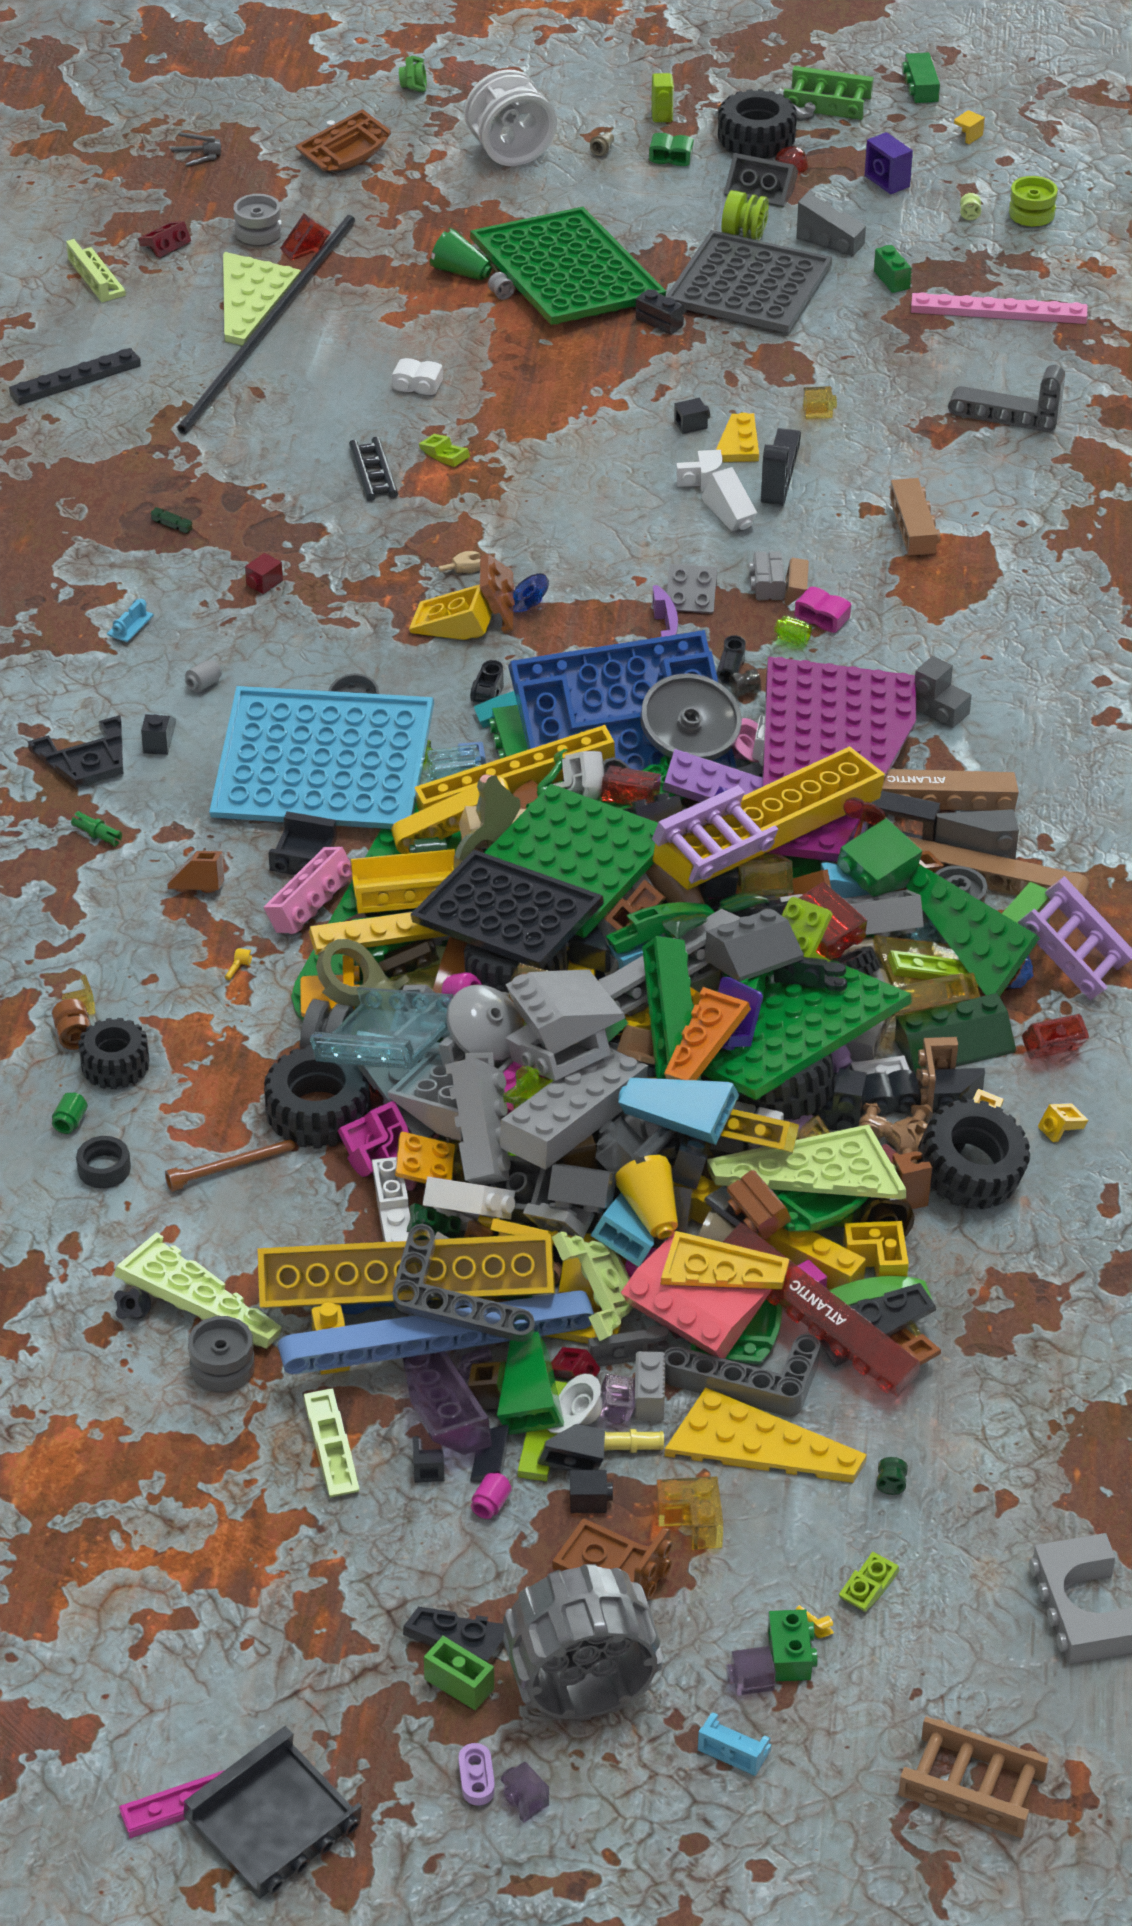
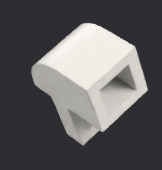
M721 450L698 451L697 462L677 463V487L700 486L701 492L704 491L712 473L722 470Z

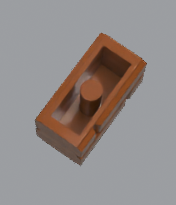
M750 1170L741 1177V1180H737L727 1187V1192L731 1198L727 1201L736 1215L742 1213L746 1217L743 1222L752 1234L758 1232L763 1239H767L777 1232L778 1228L781 1229L791 1221L786 1207L755 1170Z

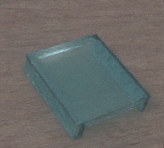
M358 987L357 992L361 1004L333 1033L314 1032L310 1036L316 1061L411 1070L448 1030L446 1012L453 994Z

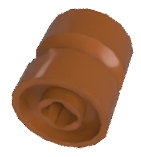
M69 998L57 1003L51 1014L59 1043L66 1049L77 1050L79 1049L78 1044L79 1040H81L82 1032H86V1028L91 1023L85 1004L81 1000Z

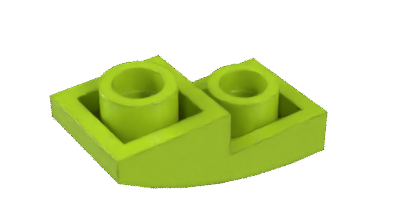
M872 1551L859 1572L856 1570L853 1572L839 1593V1597L866 1612L889 1587L900 1571L899 1566Z

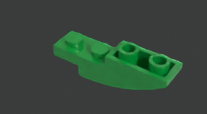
M677 902L656 905L627 915L630 925L606 935L610 947L617 954L632 951L635 946L643 942H649L655 936L661 934L665 937L673 938L664 929L662 924L663 920L669 917L696 913L705 914L709 917L715 912L708 905L699 903Z

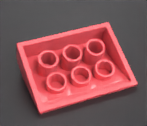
M673 1234L636 1269L621 1291V1294L626 1302L661 1325L668 1327L669 1330L708 1354L725 1359L771 1292V1289L660 1285L662 1273L674 1238Z

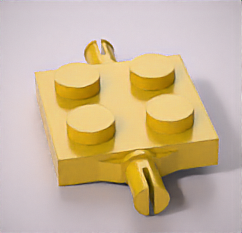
M479 1215L478 1218L479 1223L498 1232V1236L551 1234L554 1236L558 1234L556 1230L550 1232L503 1221L499 1217L492 1218Z

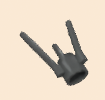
M179 132L178 135L181 137L206 142H202V146L171 148V151L203 150V155H207L187 162L185 164L187 167L208 160H216V156H221L220 140L215 139V136L207 137Z

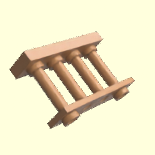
M925 1716L921 1740L928 1742L917 1770L904 1767L900 1776L898 1795L1023 1839L1027 1828L1029 1809L1023 1808L1022 1805L1033 1778L1045 1781L1049 1758L1041 1756L1037 1752L1026 1751L950 1725L943 1720H935ZM940 1746L958 1752L947 1781L929 1775ZM971 1757L989 1763L979 1791L960 1786ZM1002 1768L1020 1774L1010 1802L991 1797Z

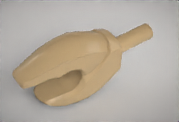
M475 551L459 553L452 558L451 564L439 566L438 570L443 572L454 569L456 573L480 571V553Z

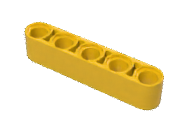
M497 777L500 783L509 790L507 781L502 777ZM477 785L394 823L391 831L397 850L402 854H409V845H413L414 839L431 837L443 839L460 831L459 821L465 806H477L479 798Z

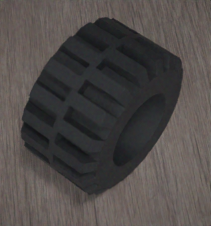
M106 1018V1021L99 1020L95 1022L94 1026L89 1025L86 1028V1032H82L81 1040H79L78 1044L81 1069L84 1077L90 1079L91 1084H99V1087L104 1089L106 1087L117 1089V1087L121 1086L125 1088L130 1083L135 1084L139 1082L138 1078H143L146 1075L150 1062L146 1032L142 1031V1027L139 1024L134 1025V1021H124L123 1018L113 1020L112 1018Z

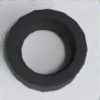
M113 1136L93 1137L85 1141L77 1150V1171L80 1179L86 1185L105 1189L114 1187L122 1183L130 1173V1153L127 1145L121 1139ZM103 1155L119 1159L117 1164L104 1169L88 1165L90 1160Z

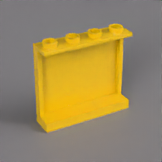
M455 849L351 859L353 888L358 914L417 908L454 870Z

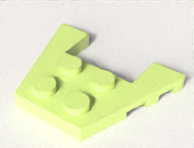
M560 1232L552 1236V1239L562 1261L578 1257L582 1265L581 1272L589 1280L594 1291V1300L602 1308V1311L589 1317L599 1341H602L613 1334L612 1330L621 1324V1319L628 1315L633 1308L621 1294L630 1277L619 1254L608 1246L597 1241L587 1243L584 1242L582 1237L575 1235L570 1238L566 1232Z

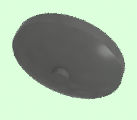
M696 674L672 675L655 683L645 695L640 712L641 726L647 739L656 749L671 758L674 749L707 760H715L726 754L734 746L742 724L741 711L733 695L718 682Z

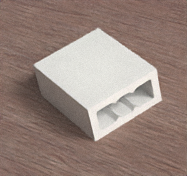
M427 1177L423 1205L511 1219V1214L515 1207V1191Z

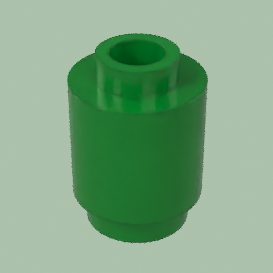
M75 1092L65 1093L52 1114V1126L57 1131L69 1134L78 1127L88 1108L84 1097Z

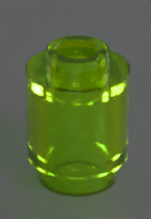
M784 615L776 621L774 632L777 633L778 639L798 645L801 643L807 644L811 636L812 626L807 625L806 621Z

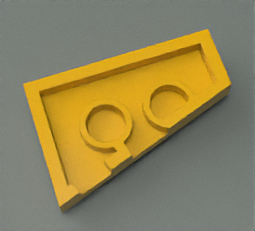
M754 413L731 414L716 450H721L722 462L759 461Z

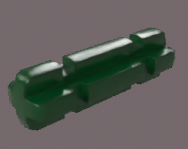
M155 507L150 513L153 521L158 523L161 521V524L176 530L179 529L183 533L187 534L193 529V522L164 509Z

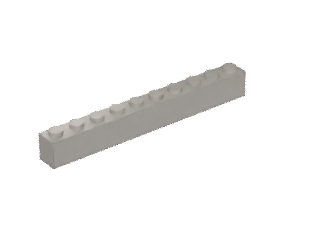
M720 909L707 917V922L690 930L681 938V940H685L689 975L709 964L705 960L706 931L716 928L721 924H728L739 920L740 917ZM643 956L599 981L624 1014L648 1001ZM528 1025L505 1037L512 1061L523 1067L520 1044L527 1042L545 1049Z

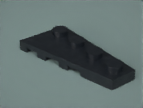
M918 1283L884 1293L882 1297L871 1300L869 1298L857 1301L858 1304L844 1308L840 1306L833 1308L828 1316L832 1318L838 1312L833 1318L835 1322L830 1320L828 1316H825L827 1313L817 1316L815 1314L805 1316V1322L814 1336L819 1339L820 1345L834 1367H837L936 1311V1306L922 1284ZM839 1314L842 1319H847L838 1325L836 1324Z

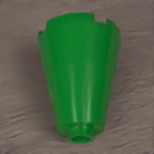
M448 228L450 231L448 233L444 231L432 250L435 253L434 260L430 258V266L480 281L483 278H488L492 271L491 262L455 229Z

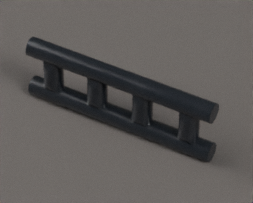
M373 437L371 439L372 443L358 445L357 440H351L349 446L367 500L373 501L376 497L375 494L387 492L390 497H397L398 491L380 438ZM375 452L376 457H362L363 453ZM380 466L381 470L367 472L366 467ZM384 479L385 484H371V480Z

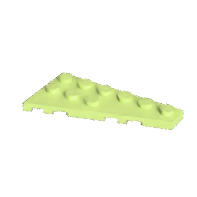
M157 1232L116 1266L114 1276L123 1280L126 1284L147 1291L153 1297L170 1302L181 1310H186L199 1316L202 1320L214 1316H230L240 1319L249 1327L253 1335V1344L256 1346H262L267 1349L280 1335L282 1327L258 1308H249L243 1304L244 1298L238 1293L232 1295L224 1289L225 1283L196 1261L185 1260L180 1256L181 1250L175 1245L168 1247L163 1243L164 1237Z

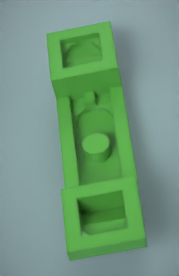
M879 1276L841 1285L820 1295L819 1298L824 1305L828 1304L831 1308L839 1306L844 1308L858 1304L857 1301L882 1297L884 1293L918 1283L922 1284L930 1298L931 1295L925 1280L906 1276ZM820 1299L812 1305L816 1316L827 1313L830 1309L825 1306L818 1310L817 1306Z

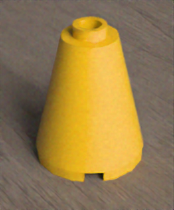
M649 1155L644 1157L645 1162L636 1164L635 1160L620 1168L615 1175L616 1185L650 1235L659 1239H665L672 1236L678 1227L671 1165L664 1156Z

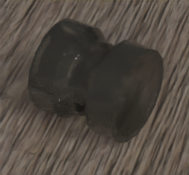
M756 669L747 670L745 674L738 672L730 675V687L735 698L743 697L749 692L751 694L761 692V680Z

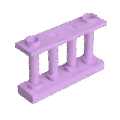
M739 785L658 822L652 840L658 846L667 842H673L694 865L689 877L691 883L700 879L706 880L713 873L757 852H765L775 842L774 838L778 831L775 825L762 831L742 810L741 801L745 792ZM727 814H733L752 836L742 840L722 817ZM708 823L714 824L732 846L722 850L702 826ZM693 833L712 855L702 859L682 835Z
M1064 876L1045 892L1051 899L1049 903L1039 913L1033 909L1017 923L1040 937L1037 944L1074 982L1089 1000H1092L1106 990L1107 986L1101 980L1112 967L1118 970L1132 960V948ZM1059 908L1069 920L1056 932L1048 924L1047 920ZM1077 927L1087 940L1075 952L1064 940ZM1096 947L1105 959L1093 972L1083 959Z

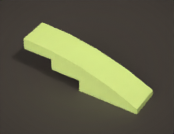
M333 1388L304 1394L308 1420L329 1497L359 1492L360 1489L349 1442L344 1431L340 1411L337 1408Z

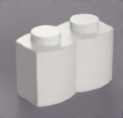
M409 358L400 359L392 374L393 389L402 392L415 391L422 395L436 394L443 380L441 364L432 361L419 362Z

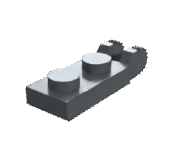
M658 1325L650 1326L647 1330L611 1335L602 1341H599L598 1337L589 1338L588 1352L599 1367L636 1361V1353L639 1351L664 1353L669 1349V1343L666 1341L669 1337L668 1327Z

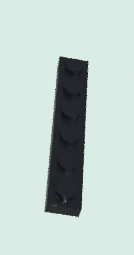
M132 348L122 349L109 355L100 356L94 360L81 362L78 365L63 368L47 375H41L35 379L19 382L16 385L10 386L9 392L18 405H23L140 367L141 360Z

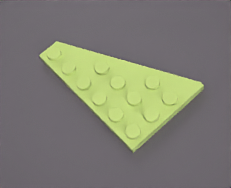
M224 252L225 342L242 346L298 277L301 270L290 266L274 264L269 261L253 259L252 257Z
M869 1124L796 1140L793 1153L770 1147H762L707 1159V1169L715 1185L730 1186L735 1181L741 1180V1177L750 1170H755L767 1186L774 1190L891 1199L906 1198V1188Z

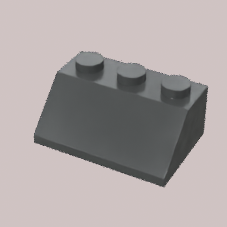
M734 153L724 195H728L731 190L745 192L748 200L755 194L758 196V199L761 196L768 197L769 204L785 207L794 191L798 170L793 164Z
M764 909L757 914L741 917L739 920L728 924H721L716 928L706 931L705 960L739 982L795 963L804 958V954L788 919L772 909Z

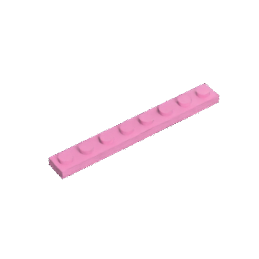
M912 293L911 313L1086 324L1087 304L1078 302L1060 303L1058 301L1044 302L1037 300H1015L1013 298L997 299L992 297H971L968 295L951 296L948 294Z

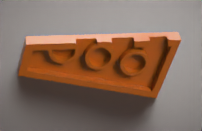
M703 987L700 992L701 999L691 1012L692 1019L690 1024L685 1026L682 1032L683 1039L681 1044L676 1046L664 1073L666 1079L697 1080L751 1010L749 1002Z

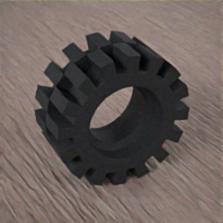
M871 946L855 949L853 952H847V954L834 959V961L866 975H872L873 972L878 971L881 967Z

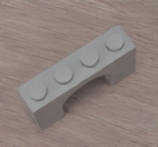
M1106 1533L1035 1545L1033 1558L1029 1559L1031 1575L1037 1577L1039 1582L1038 1591L1042 1602H1046L1048 1606L1049 1624L1051 1627H1055L1058 1633V1648L1060 1652H1065L1069 1664L1132 1653V1608L1092 1613L1075 1606L1065 1593L1070 1586L1078 1582L1106 1578L1113 1575L1115 1555Z

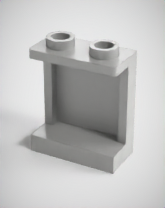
M605 1029L555 1054L527 1042L520 1044L522 1051L521 1061L524 1067L554 1081L611 1055Z

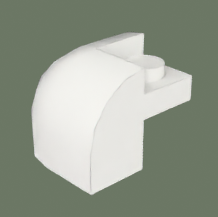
M582 751L565 755V759H562L564 782L553 785L597 800L603 790L605 779L602 752Z

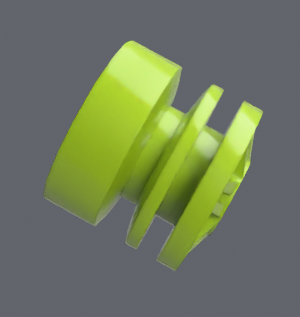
M731 190L723 209L721 232L739 236L743 229V237L749 239L751 237V239L760 241L768 221V197L761 196L758 199V196L754 194L747 201V194L745 192Z

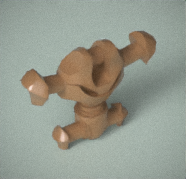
M865 1103L863 1110L866 1111V1114L859 1120V1126L869 1124L876 1138L881 1139V1137H885L899 1154L918 1152L920 1140L928 1125L925 1122L932 1118L933 1110L929 1104L913 1105L911 1107L913 1117H907L892 1124V1122L886 1121L885 1117L877 1116L881 1111L877 1103ZM916 1159L911 1161L914 1164H918Z

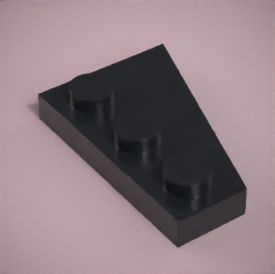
M418 1606L403 1626V1635L433 1647L442 1636H445L489 1664L493 1662L505 1645L503 1640L505 1633L504 1625L488 1622V1617L476 1615L475 1619L458 1617L456 1612Z

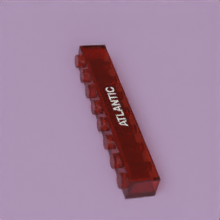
M742 1222L723 1241V1243L787 1258ZM789 1260L782 1289H771L766 1299L775 1306L779 1304L785 1308L786 1314L794 1322L799 1323L801 1321L804 1323L811 1335L816 1336L819 1340L823 1338L828 1342L831 1350L841 1358L846 1356L853 1362V1367L864 1376L868 1374L876 1380L875 1384L887 1394L891 1392L898 1397L921 1372L919 1360Z

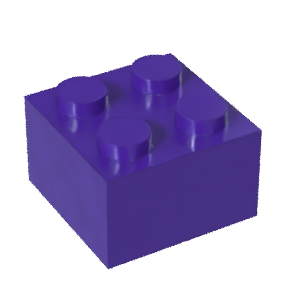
M887 132L867 139L864 176L890 195L910 187L913 150Z

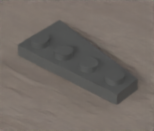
M376 1042L359 1054L355 1060V1064L373 1089L378 1090L383 1096L384 1104L393 1101L388 1097V1091L409 1071ZM396 1103L409 1133L427 1138H432L437 1134Z

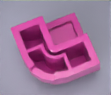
M394 1101L371 1110L364 1117L337 1130L349 1153L347 1159L354 1170L362 1177L373 1174L372 1160L397 1157L399 1135L401 1132L409 1133L407 1125Z

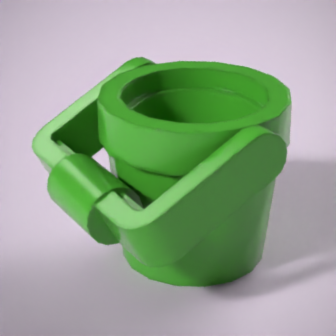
M413 55L406 57V66L399 67L401 88L425 92L427 76L424 59Z

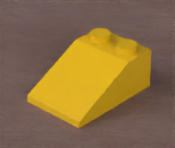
M479 584L421 601L409 630L415 634L460 640L472 637L479 638L485 634L493 612Z

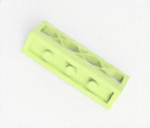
M75 239L66 241L68 260L101 302L126 296L125 289L92 247L82 250Z

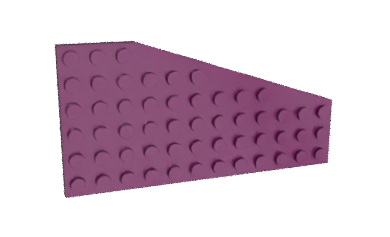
M768 656L762 787L849 746L885 773V776L888 775L899 756L903 744L915 726V675ZM871 803L766 853L837 862L841 847L849 842L851 835L859 821L863 819Z

